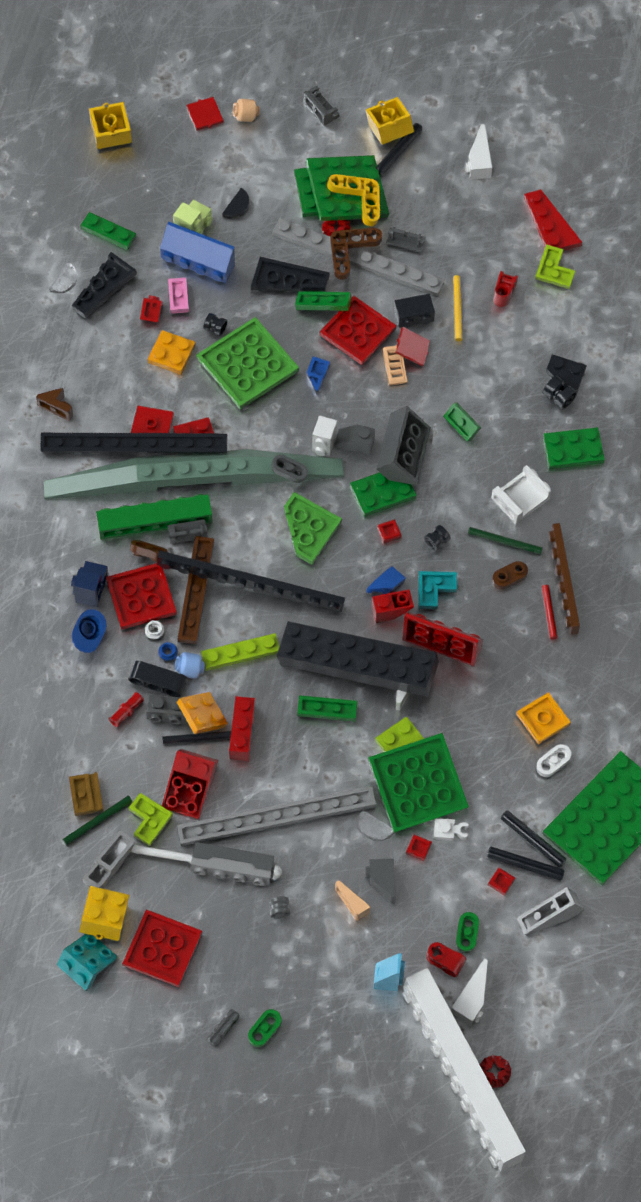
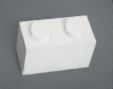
M323 416L318 417L312 434V452L316 455L330 457L337 436V420Z

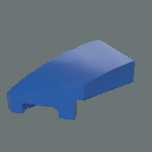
M313 356L307 370V375L315 391L319 392L329 369L330 361Z
M391 566L367 588L366 592L372 594V591L381 592L382 595L388 594L389 591H393L403 584L406 577Z

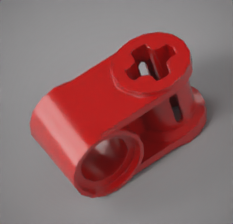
M500 271L493 299L496 306L505 307L509 304L518 281L517 275L511 276Z
M439 942L432 943L426 954V959L430 964L452 977L459 975L467 960L461 953ZM438 951L439 955H437L436 957L433 956V953Z

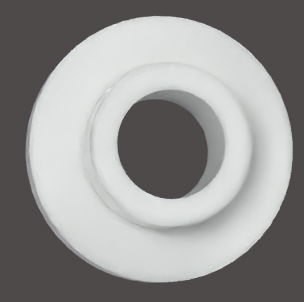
M151 621L145 627V634L150 639H159L164 634V626L158 621ZM153 629H157V630H158V632H156V633H152L151 631H152Z

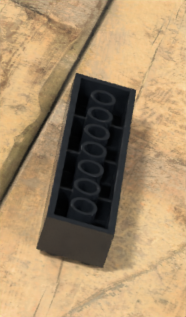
M290 621L287 622L277 653L278 661L283 666L429 697L439 663L436 652Z

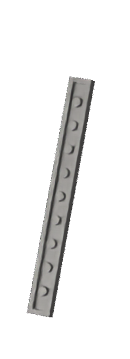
M282 218L278 219L272 231V236L332 258L330 236ZM362 248L348 249L349 261L352 266L427 294L430 293V295L438 297L444 285L445 279ZM338 252L335 256L337 258H343L345 257V254L342 252Z
M372 786L180 824L177 825L181 846L195 844V842L200 843L376 807Z

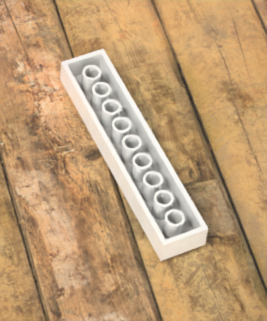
M426 968L405 978V986H403L404 999L407 1003H411L414 1008L412 1010L416 1021L420 1020L423 1028H421L423 1035L426 1039H430L433 1044L431 1046L433 1054L442 1061L441 1068L446 1076L449 1075L452 1082L450 1085L454 1093L460 1095L462 1099L460 1104L464 1112L470 1114L472 1118L470 1123L473 1129L479 1131L481 1135L479 1139L483 1148L489 1150L491 1154L489 1158L493 1167H498L499 1171L502 1172L522 1162L526 1151L429 969Z

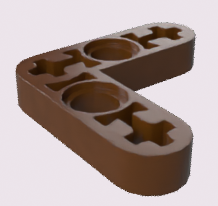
M380 229L340 230L331 234L330 245L333 270L337 279L345 280L350 276L348 249L380 245L382 242V232ZM353 236H360L361 240L355 242L351 238ZM338 252H342L345 254V257L337 258L335 255ZM341 264H343L344 273L340 271Z

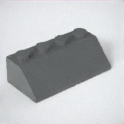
M408 406L390 413L377 470L388 480L416 485L431 427Z

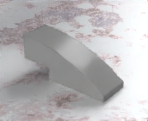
M119 830L97 856L94 865L84 875V884L88 887L93 886L104 889L123 864L136 841Z

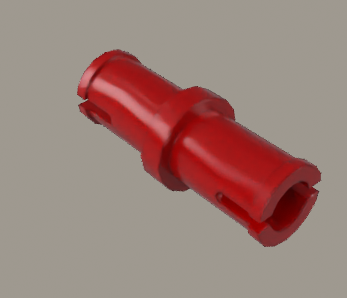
M135 692L108 718L109 722L113 726L118 727L128 716L130 717L133 714V711L144 701V698L138 692Z

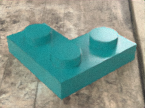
M419 571L418 609H437L438 592L457 593V572Z

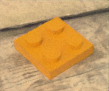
M161 330L147 361L149 364L182 375L196 343L195 341Z
M210 692L182 697L177 701L194 734L225 728L228 724Z
M549 692L516 712L517 717L538 745L571 724Z

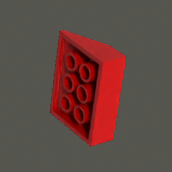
M405 613L403 641L473 667L475 666L483 645V639L478 635L462 632L457 627L451 628L438 620L432 621L422 614Z

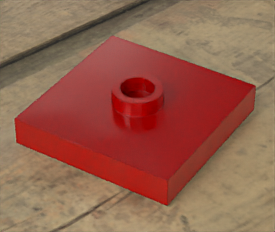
M137 405L131 433H170L174 412Z

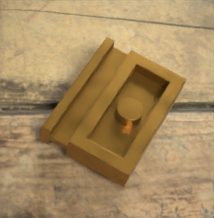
M94 772V774L70 776L69 782L75 816L91 814L96 811L103 812L97 772Z

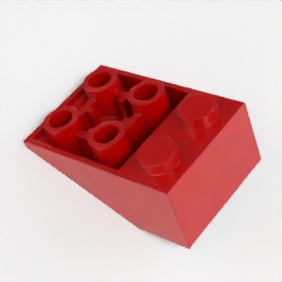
M183 749L178 750L162 807L199 819L219 760Z

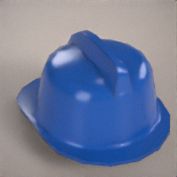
M90 609L84 611L79 616L71 635L72 642L79 651L91 653L99 646L107 627L106 619L101 612Z

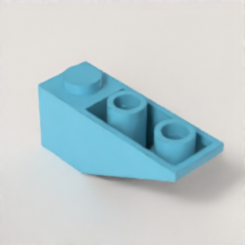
M401 953L376 963L373 989L398 992V985H403L405 961L401 960Z

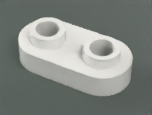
M560 744L543 755L538 760L536 766L539 775L550 777L564 767L571 759L570 748ZM562 754L564 758L560 759L557 755ZM543 766H548L550 769L544 770Z

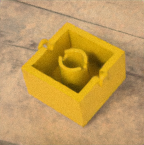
M398 97L385 102L379 101L378 105L365 109L369 127L382 145L414 132L411 115Z
M124 102L104 103L102 106L89 108L90 122L97 149L132 143L131 129Z
M90 886L79 932L93 935L98 940L106 938L119 941L129 895Z

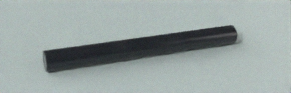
M231 731L162 736L163 744L230 739Z

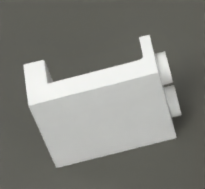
M526 465L523 467L521 474L502 488L499 486L494 488L491 499L517 524L550 499L551 488L548 483L543 482L538 477L534 469H530Z

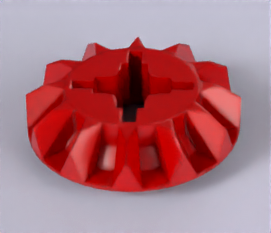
M347 220L324 221L322 232L324 235L331 237V234L335 232L334 226L336 223L339 226L336 231L350 230V222Z
M492 1054L485 1057L480 1063V1067L492 1088L502 1087L510 1080L511 1067L509 1062L502 1056ZM493 1064H495L497 1069L501 1070L498 1072L497 1079L492 1072H488L492 1070Z

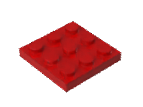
M353 296L349 311H339L321 329L319 335L360 365H363L396 330L397 325L356 296Z
M157 563L106 577L121 630L177 615L164 570Z
M146 909L122 966L179 988L201 938L202 930Z

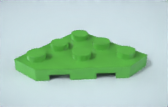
M294 492L284 505L289 531L296 556L313 565L342 523V518Z

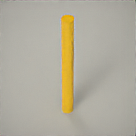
M456 275L453 277L455 341L460 342L463 340L460 276Z

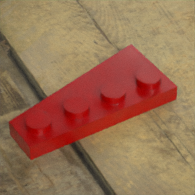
M541 189L524 194L525 202L545 247L547 244L565 251L582 246L581 239Z

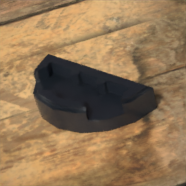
M240 188L223 211V217L243 216L247 212L249 196L243 188Z

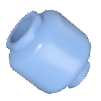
M183 652L180 656H177L175 671L187 678L196 679L200 673L204 672L205 663L202 662L199 654Z

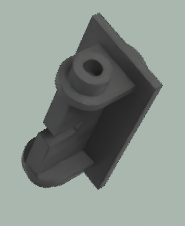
M393 227L389 228V236L386 243L421 252L426 237L422 236V234L405 232Z
M205 519L167 525L170 544L193 541L195 536L208 537Z

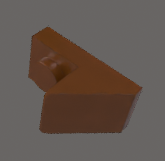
M63 388L44 392L36 396L38 407L69 422L73 417L71 405L62 401L65 397Z

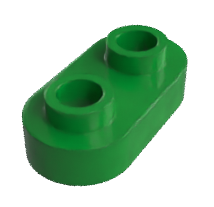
M472 912L462 914L459 919L456 947L462 953H469L476 946L479 918ZM466 922H471V923H472V926H471V927H467V926L465 925V923H466ZM463 941H468V942H469V945H468V946H464V945L462 944V942H463Z
M273 1009L266 1010L249 1030L248 1040L252 1046L258 1048L265 1046L280 1028L282 1019L278 1011ZM269 1019H274L275 1023L269 1024L267 1021ZM261 1035L262 1039L256 1040L255 1036Z

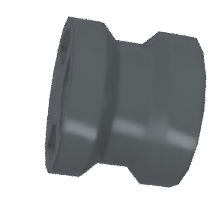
M279 896L269 900V905L272 907L270 911L272 918L290 916V909L287 906L289 904L288 897Z

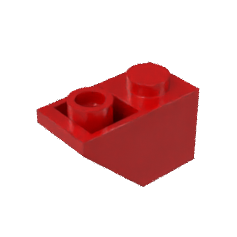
M410 589L372 596L371 607L375 622L380 623L395 620L413 609L414 604Z

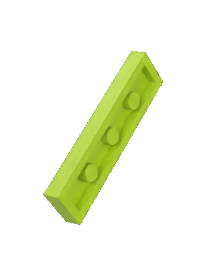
M276 633L203 650L201 651V656L205 663V671L275 655L278 653L279 643Z

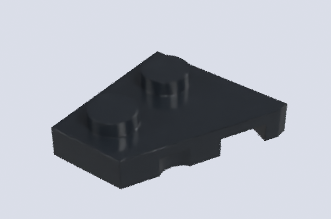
M552 354L546 373L551 378L558 375L566 382V385H570L578 391L587 365Z

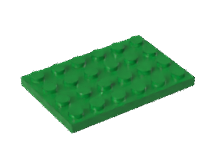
M622 751L596 775L542 832L547 839L602 886L641 846V767Z

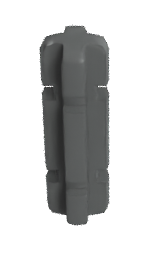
M231 1009L226 1014L227 1017H224L214 1029V1033L210 1034L208 1037L209 1043L217 1046L221 1041V1037L223 1038L233 1026V1022L235 1023L238 1020L239 1014L235 1010Z

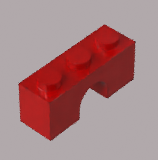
M235 696L229 747L230 760L249 761L252 725L255 714V698Z

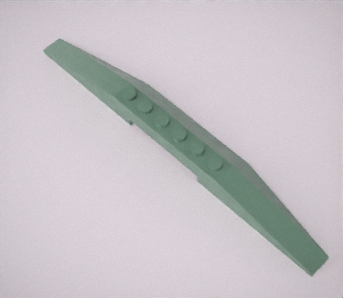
M251 449L230 450L227 453H189L136 457L45 480L44 498L54 499L157 491V487L222 482L242 485L291 481L273 472L271 463L277 455H285L305 465L308 470L305 480L344 477L343 461L340 458Z

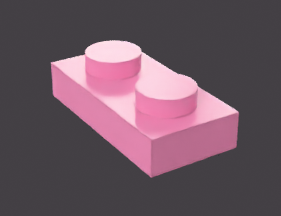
M186 278L168 279L171 314L189 312Z

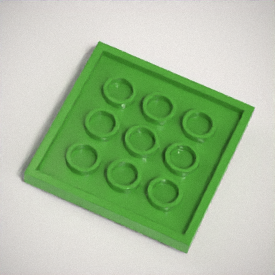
M256 317L196 354L198 361L239 409H242L299 372L298 365Z

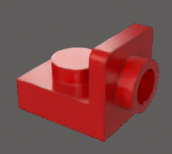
M149 295V298L143 299L140 320L159 323L161 307L163 306V302L159 300L160 297Z

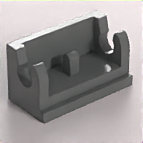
M315 86L304 92V104L325 126L340 117V114L337 112L338 109L336 107L333 108L321 95V92L318 91L320 88Z

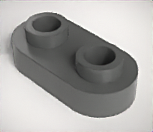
M277 455L272 460L271 468L274 473L295 483H301L306 479L308 470L302 463L285 455Z

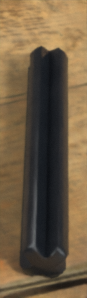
M415 123L413 125L414 132L402 137L376 166L380 175H383L420 134L422 125Z
M506 810L502 814L501 820L555 865L562 867L565 864L566 857L510 811Z
M492 846L489 847L487 857L559 881L563 879L565 873L564 869Z

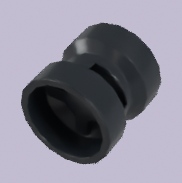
M209 313L205 319L203 329L214 331L216 335L222 336L227 327L228 320L218 318L215 314Z
M441 525L436 526L434 532L424 536L426 544L433 551H437L441 548L442 543H447L451 539L448 531Z

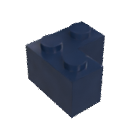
M85 561L84 567L78 569L77 575H74L71 581V586L73 587L72 594L75 595L76 603L98 608L106 584V577L109 575L108 566Z

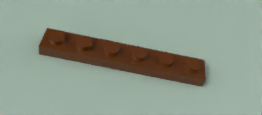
M560 523L552 524L548 536L549 542H553L554 547L552 548V557L557 562L555 573L556 576L560 577L558 588L559 593H563L564 598L562 599L563 611L566 610L567 613L565 625L566 628L570 629V634H578L580 623Z
M195 536L192 559L211 563L214 538ZM189 573L177 638L178 642L197 644L208 578L202 579L197 575Z

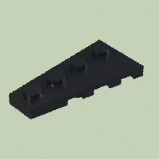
M112 252L108 255V260L99 267L100 271L97 275L91 278L89 286L83 289L72 304L73 310L85 319L137 274L135 268Z
M260 257L251 283V290L325 291L330 272Z

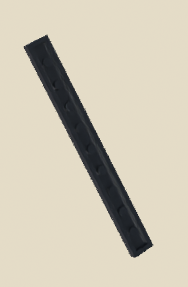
M41 432L40 451L84 453H227L228 435L221 433Z
M160 550L157 556V565L163 569L178 570L182 574H194L202 579H214L218 583H229L238 588L253 589L257 593H269L276 598L284 597L296 603L304 602L312 607L320 606L327 608L332 612H342L345 597Z

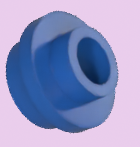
M170 642L163 643L158 650L159 657L164 661L174 660L178 654L176 645ZM167 650L172 652L171 654H165Z

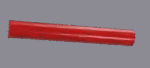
M543 585L542 593L551 640H555L558 636L549 585Z

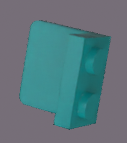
M84 934L63 949L56 965L87 991L91 988L97 974L115 962L117 955L100 940L96 939L95 936Z

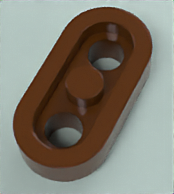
M133 540L130 545V551L133 552V555L139 557L146 556L157 562L159 550L168 552L167 549L140 540Z
M515 561L495 571L492 577L494 587L503 590L523 581L527 577L528 567L524 562Z

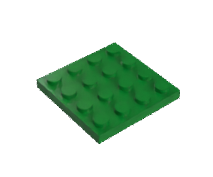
M374 155L306 159L305 163L320 221L362 219V196L334 193L327 188L329 177L333 174L376 180L379 184L380 196L379 218H388L390 213L379 171L376 169L377 164ZM349 183L351 188H358L356 184ZM366 200L369 205H375L374 201Z
M443 733L367 758L393 833L469 808Z

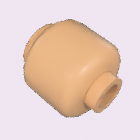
M239 99L233 105V116L240 122H253L259 116L260 108L253 99Z

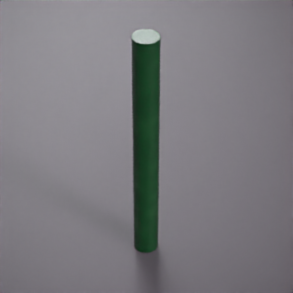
M470 527L468 531L470 535L540 555L543 547Z
M126 796L63 838L64 844L67 846L132 803L133 801L130 796Z

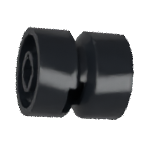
M556 375L546 384L542 393L550 400L554 399V403L564 410L574 401L578 391L572 386L566 385V382Z

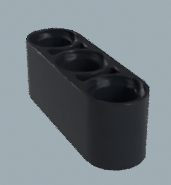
M135 661L128 680L135 685L162 694L181 697L187 677L143 661Z

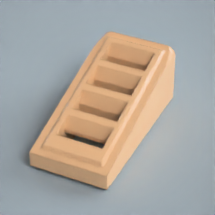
M397 345L383 348V359L389 386L407 383L404 359L401 355L395 353ZM399 374L402 375V376H400V377H394V378H392V375H399Z
M340 880L336 882L335 891L355 920L358 921L370 913L371 907Z

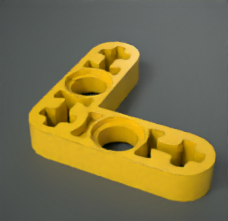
M333 174L329 177L327 188L331 192L362 196V221L367 226H375L380 217L378 182L374 179ZM349 183L356 184L358 188H351ZM366 200L374 201L375 205H369ZM370 212H372V218H373V219H370V216H369V213H370Z

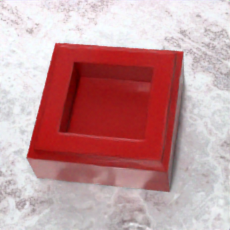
M395 519L377 525L384 544L402 537Z
M413 835L406 854L425 861L432 841Z
M498 868L488 882V886L505 896L516 878L503 869Z

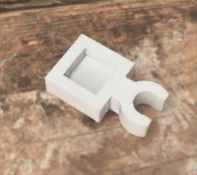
M436 818L434 839L453 841L454 836H458L460 839H468V834L462 833L460 830L468 829L469 824L460 823L455 825V819Z

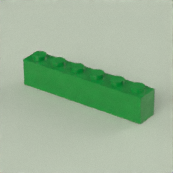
M197 494L194 497L187 498L178 497L174 500H159L154 503L143 502L134 506L123 505L119 508H104L96 511L100 540L168 530L167 525L205 519L206 524L213 523L209 494Z

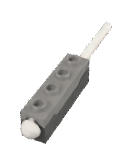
M195 842L193 855L134 845L130 851L132 853L186 861L191 864V871L198 875L211 874L219 879H225L226 877L234 878L237 882L251 881L259 886L270 885L271 880H277L282 875V870L278 865H275V868H273V855Z

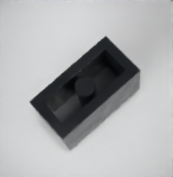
M430 293L394 300V312L399 328H409L413 325L428 324L434 321L435 310Z

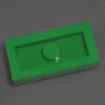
M457 402L453 403L443 416L467 442L471 441L481 429L480 425Z

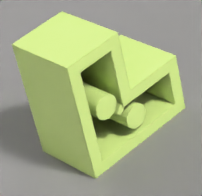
M194 199L189 205L183 202L173 214L174 224L200 234L203 233L205 227H208L213 220L211 209Z

